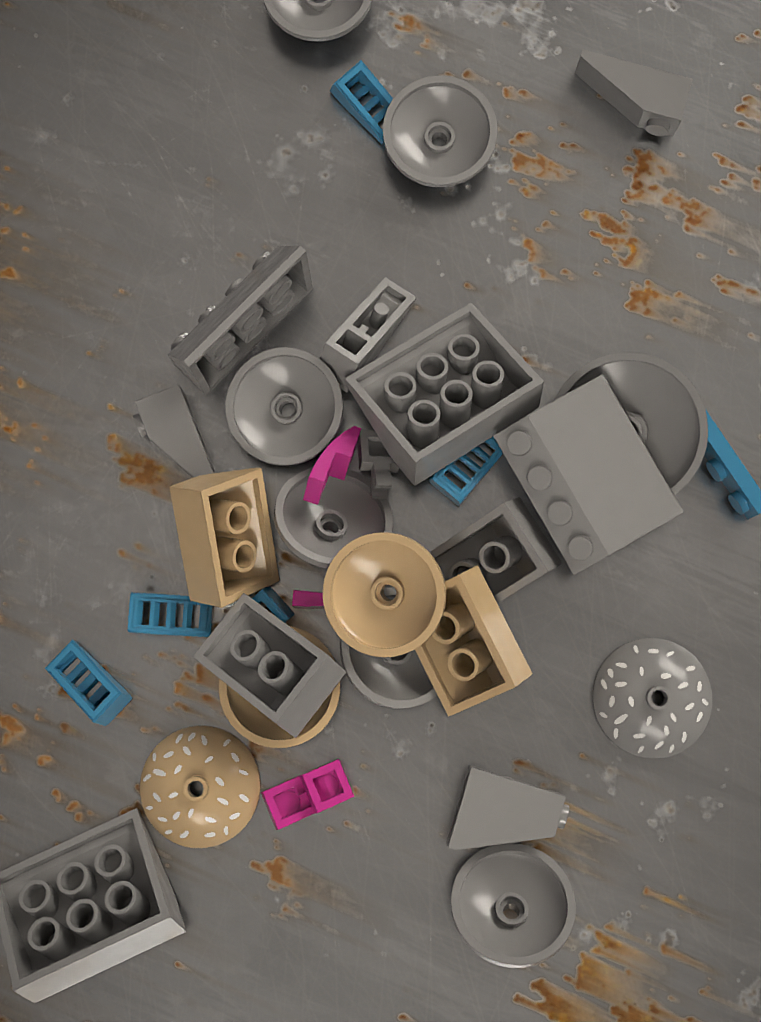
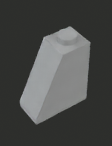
M469 765L446 844L450 849L462 850L555 837L557 828L564 829L567 822L569 805L564 804L566 796Z

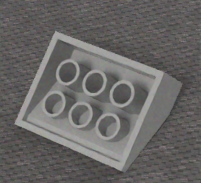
M277 246L271 253H263L253 264V271L244 280L240 278L234 281L227 289L226 297L216 307L214 305L208 307L198 319L199 324L189 334L187 332L182 333L172 343V351L168 354L169 358L205 395L313 290L307 252L301 246Z
M469 303L345 378L347 387L391 459L414 486L537 409L540 405L544 385L542 378L472 303Z
M603 374L527 415L493 436L573 575L608 557L684 512Z
M138 808L0 871V932L14 992L33 1003L39 1002L186 932L175 893Z

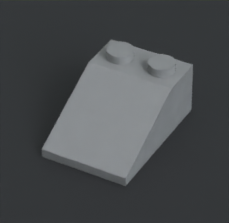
M520 497L504 502L430 552L442 571L444 581L478 565L497 604L562 564Z
M245 593L241 595L193 656V658L295 738L346 674V671L328 654Z

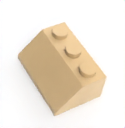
M262 468L200 475L169 486L190 601L222 608L237 601L243 593L250 595L280 581Z
M478 565L445 581L446 605L442 619L431 637L415 649L448 717L517 687L533 674Z

